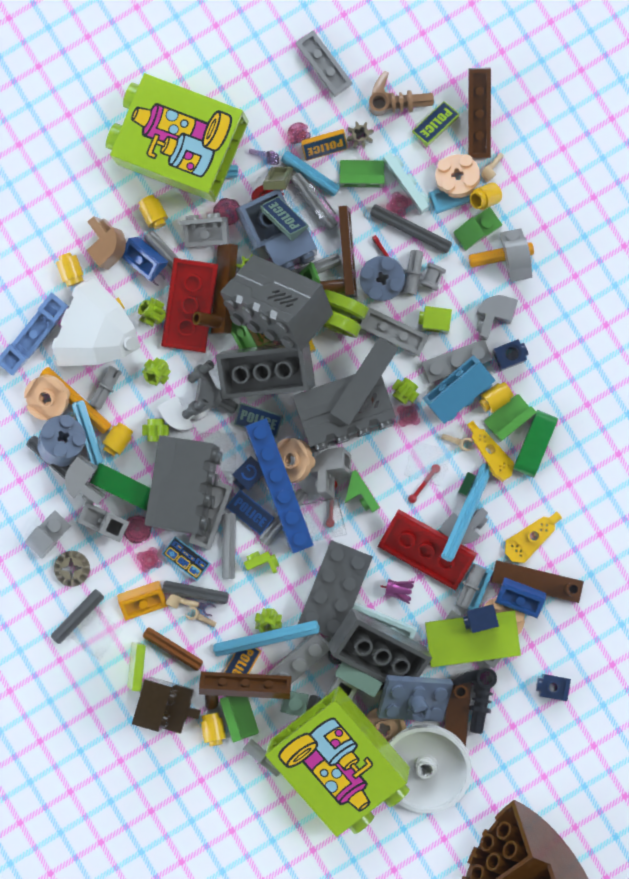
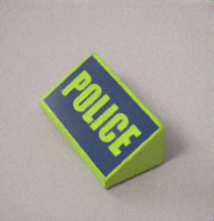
M443 101L412 130V133L428 147L459 118L460 114Z

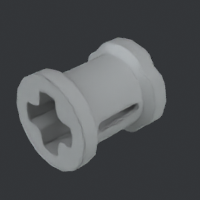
M428 263L427 272L420 284L438 291L439 281L442 274L446 273V269Z

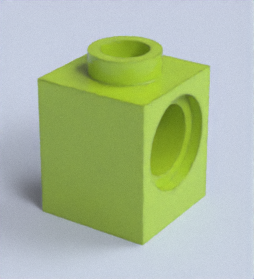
M425 306L424 311L419 313L418 324L422 325V331L448 334L452 309Z

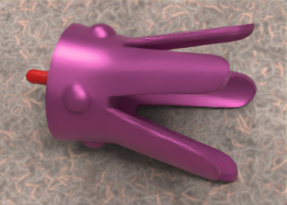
M388 579L387 586L380 585V587L386 588L385 596L395 597L410 604L411 597L408 595L412 593L410 589L414 587L412 583L415 581H394Z

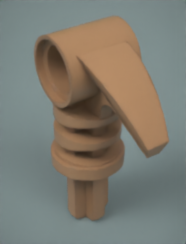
M384 71L376 80L369 99V110L375 116H382L391 109L395 113V109H400V112H403V108H407L410 113L413 112L414 107L434 105L433 93L412 94L411 90H407V95H402V92H399V96H395L394 93H386L384 88L389 75L387 71ZM380 99L384 101L385 106L378 109L373 106V102Z

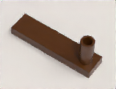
M491 67L468 68V155L472 158H491Z
M347 205L338 206L344 279L320 281V284H322L324 290L336 293L345 292V295L349 298L358 297L351 209Z
M223 244L217 247L216 264H219L212 314L195 312L193 315V324L211 327V334H231V315L223 303L224 300L220 291L236 276L238 245Z
M498 560L495 561L491 578L492 583L500 585L504 578H508L545 592L546 596L576 603L580 601L584 584L582 580Z
M201 671L199 695H205V706L208 709H216L218 707V696L290 699L292 676Z
M471 682L453 686L445 715L444 729L455 734L465 747Z

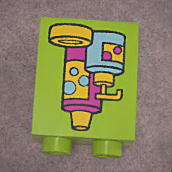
M144 73L140 84L131 82L125 92L123 107L129 110L123 124L114 123L107 135L105 146L111 150V158L118 166L215 203L249 123L248 118L241 109Z
M340 686L270 740L265 754L269 761L336 837L348 828L354 834L361 832L373 821L375 816L371 811L383 801L388 807H393L410 790L406 786L410 769L408 764Z

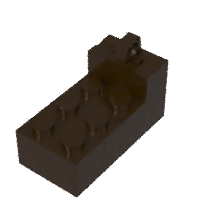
M152 676L146 678L132 725L156 732L166 729L181 734L187 717L199 719L201 710L190 707L194 689Z

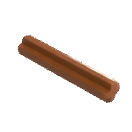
M148 627L143 633V638L192 669L198 671L203 665V660L154 629Z

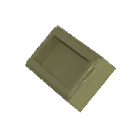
M271 167L263 181V189L286 190L293 176V167Z

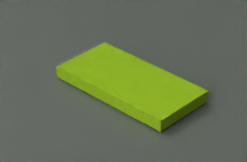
M515 610L496 613L499 627L471 633L470 629L466 630L463 617L425 622L428 650L432 657L430 661L431 667L521 656Z
M140 642L131 643L127 687L132 691H140L142 689L146 646Z

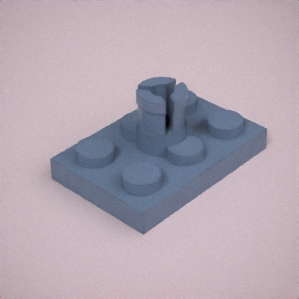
M387 675L376 712L378 718L442 722L453 688V682L451 679Z

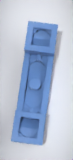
M51 292L13 343L9 344L0 355V366L14 376L48 337L69 306Z

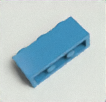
M473 355L422 399L442 423L445 424L447 421L453 420L464 407L471 405L479 394L489 390L492 383L496 380Z

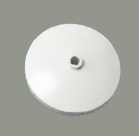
M423 724L408 727L397 733L389 741V744L410 767L406 784L410 790L398 803L399 805L413 812L437 813L452 807L464 796L470 784L472 764L465 745L455 734L439 726Z

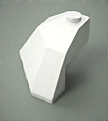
M92 277L74 288L71 295L74 298L70 308H66L60 323L62 326L58 338H54L52 344L58 366L99 365L124 358L141 348L136 330L124 309L96 278Z

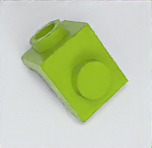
M259 551L246 556L248 561H245L244 565L247 571L268 562L273 574L278 572L276 568L280 565L275 554L270 555L269 551L260 555Z

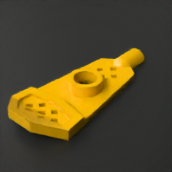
M474 421L468 423L467 426L472 431L471 438L489 465L492 475L501 482L510 478L514 467V462L484 429H479ZM486 448L491 451V454L486 451Z
M557 511L549 518L543 516L505 541V554L512 562L525 563L555 531V524L562 519V516ZM531 532L538 533L537 540L530 538Z

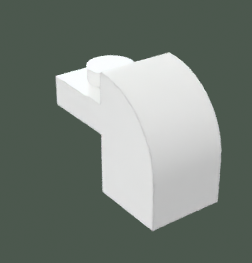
M177 396L157 406L166 423L178 431H191L195 429L191 420L200 421L208 416L207 412L210 410L209 408L199 415H193L189 419H184L182 416L184 408Z

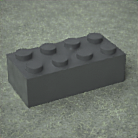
M309 343L301 352L293 348L288 349L283 344L226 350L216 355L222 399L307 391L316 386Z
M331 540L298 624L316 620L320 626L319 633L332 638L351 608H353L373 556Z
M351 608L328 643L333 657L384 683L387 675L420 677L432 659L426 646Z

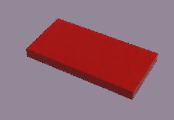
M174 258L161 343L162 347L206 353L209 327L194 325L192 319L195 312L212 314L219 264Z
M400 509L397 510L377 546L455 591L477 555L473 550L460 544L454 559L451 562L444 560L441 555L449 537Z

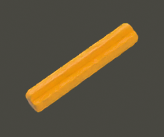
M528 242L530 255H533L534 246L532 242ZM498 248L470 254L468 257L471 267L505 261L504 249Z

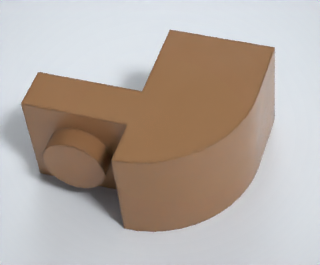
M93 216L87 222L99 239L87 249V252L98 267L109 270L124 254L126 248L125 235L122 230L112 227L105 218L101 219Z

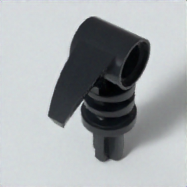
M486 667L466 671L452 680L453 686L472 682L474 685L473 692L476 693V697H472L471 700L475 702L474 705H469V710H473L470 732L476 734L483 733L486 713L491 714V709L487 708L488 703H492L489 700V696H493L490 689L497 682L495 671ZM487 671L491 674V681L488 684H482L480 676L483 672Z

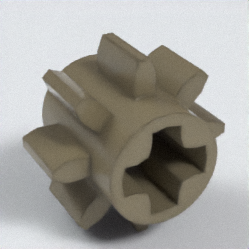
M355 121L354 129L348 127V132L352 135L347 137V141L354 142V149L357 145L365 149L367 142L373 143V139L369 135H372L374 130L367 129V122L364 125H359ZM362 131L364 132V137H361L359 140L356 137Z

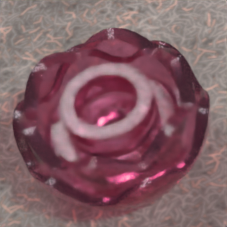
M222 198L214 206L213 213H220V217H228V226L239 220L235 209L240 207V205L234 199Z
M136 515L127 519L129 524L124 536L130 542L135 544L142 543L149 538L152 528L145 525V517Z

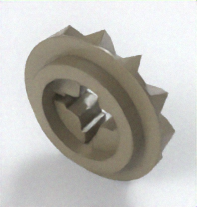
M78 551L64 552L55 561V576L63 585L70 587L81 585L89 576V561L86 556ZM70 559H72L74 566L81 567V569L74 571L73 579L69 571L62 570V568L70 565Z

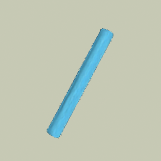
M483 463L479 468L441 557L448 562L454 559L490 478V467L486 463Z
M314 620L215 643L213 651L219 657L318 634L320 626Z

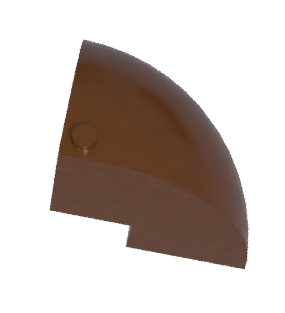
M516 800L511 801L494 817L496 821L489 830L485 829L483 831V837L480 840L479 846H474L467 861L470 865L466 877L462 876V879H589L580 862L561 836L541 816Z

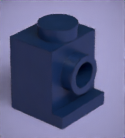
M542 674V678H537L536 691H539L538 696L567 701L571 679ZM551 683L557 685V690L554 692L549 689Z

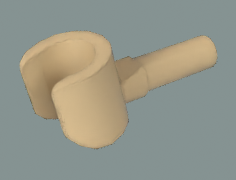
M499 153L493 162L481 172V176L486 182H489L497 175L493 169L503 158L504 155L502 153Z
M442 434L441 437L443 440L455 443L462 451H470V449H466L463 446L465 440L473 443L471 438L459 439L446 434Z
M171 594L166 602L167 605L175 609L178 608L180 603L199 607V602L187 600L175 594Z
M189 607L194 609L196 614L194 617L185 614L186 618L193 621L199 620L215 627L217 622L200 614L198 608Z

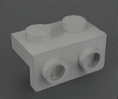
M220 213L207 214L205 219H199V215L185 216L186 220L179 221V225H183L185 248L230 244L228 217H220Z

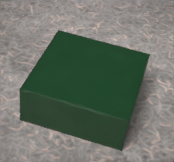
M467 472L457 493L466 497L476 475Z

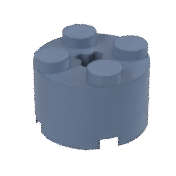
M374 257L364 264L360 272V285L365 294L374 300L387 301L393 299L400 294L405 285V271L402 265L392 257ZM380 272H382L383 275L389 276V278L386 279L385 285H383L382 282L377 281V278L380 277Z
M55 416L49 419L42 427L38 438V452L42 459L49 464L61 467L68 466L81 454L86 442L85 431L82 425L72 416Z

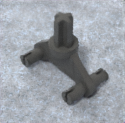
M211 360L206 361L203 365L199 364L196 366L194 372L187 377L191 383L198 380L195 401H192L188 408L182 411L184 419H189L193 415H199L209 408L215 409L219 407L231 414L235 413L238 408V404L235 401L222 399L221 390L215 386L208 372L214 368V363Z

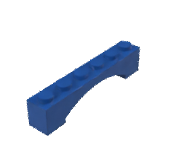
M267 418L244 426L270 492L290 552L296 553L314 546Z

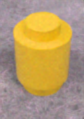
M493 182L474 189L470 194L471 205L475 209L480 210L494 206L502 200V191Z
M149 195L139 201V210L149 228L154 227L156 230L166 225L168 216L158 198L154 195Z
M71 252L58 257L59 261L56 262L61 279L63 283H66L67 287L84 281L82 277L84 274L77 255L72 256Z
M505 382L497 383L486 392L480 394L481 400H479V403L484 411L487 412L489 410L491 413H494L509 403L514 395Z
M118 422L103 440L102 444L105 446L103 450L113 457L115 454L121 455L131 441L133 431Z
M219 712L201 716L202 721L200 723L204 743H209L210 747L223 744L222 740L226 739L223 718H220Z

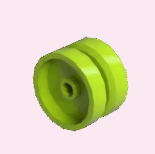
M324 290L333 315L323 327L338 334L357 338L361 326L355 320H364L369 308L352 298L333 291Z

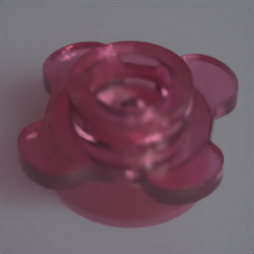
M297 122L289 127L287 135L291 138V144L301 143L302 140L311 137L310 132L307 131L308 125Z
M394 192L390 203L386 204V209L401 217H405L407 208L412 205V200L401 195L400 192Z
M417 404L398 406L397 413L400 416L398 423L401 427H406L409 424L416 426L420 423L417 412L419 407Z
M150 547L145 552H139L136 556L142 565L141 570L144 573H148L150 569L155 567L160 568L162 566V560L158 558V550L155 547Z

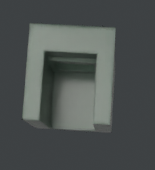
M291 691L290 699L282 700L280 712L301 716L306 712L309 694Z

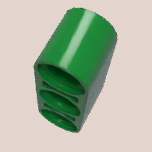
M538 409L513 467V470L533 478L537 473L558 421L557 417Z
M101 463L98 464V468L89 483L147 511L150 487Z

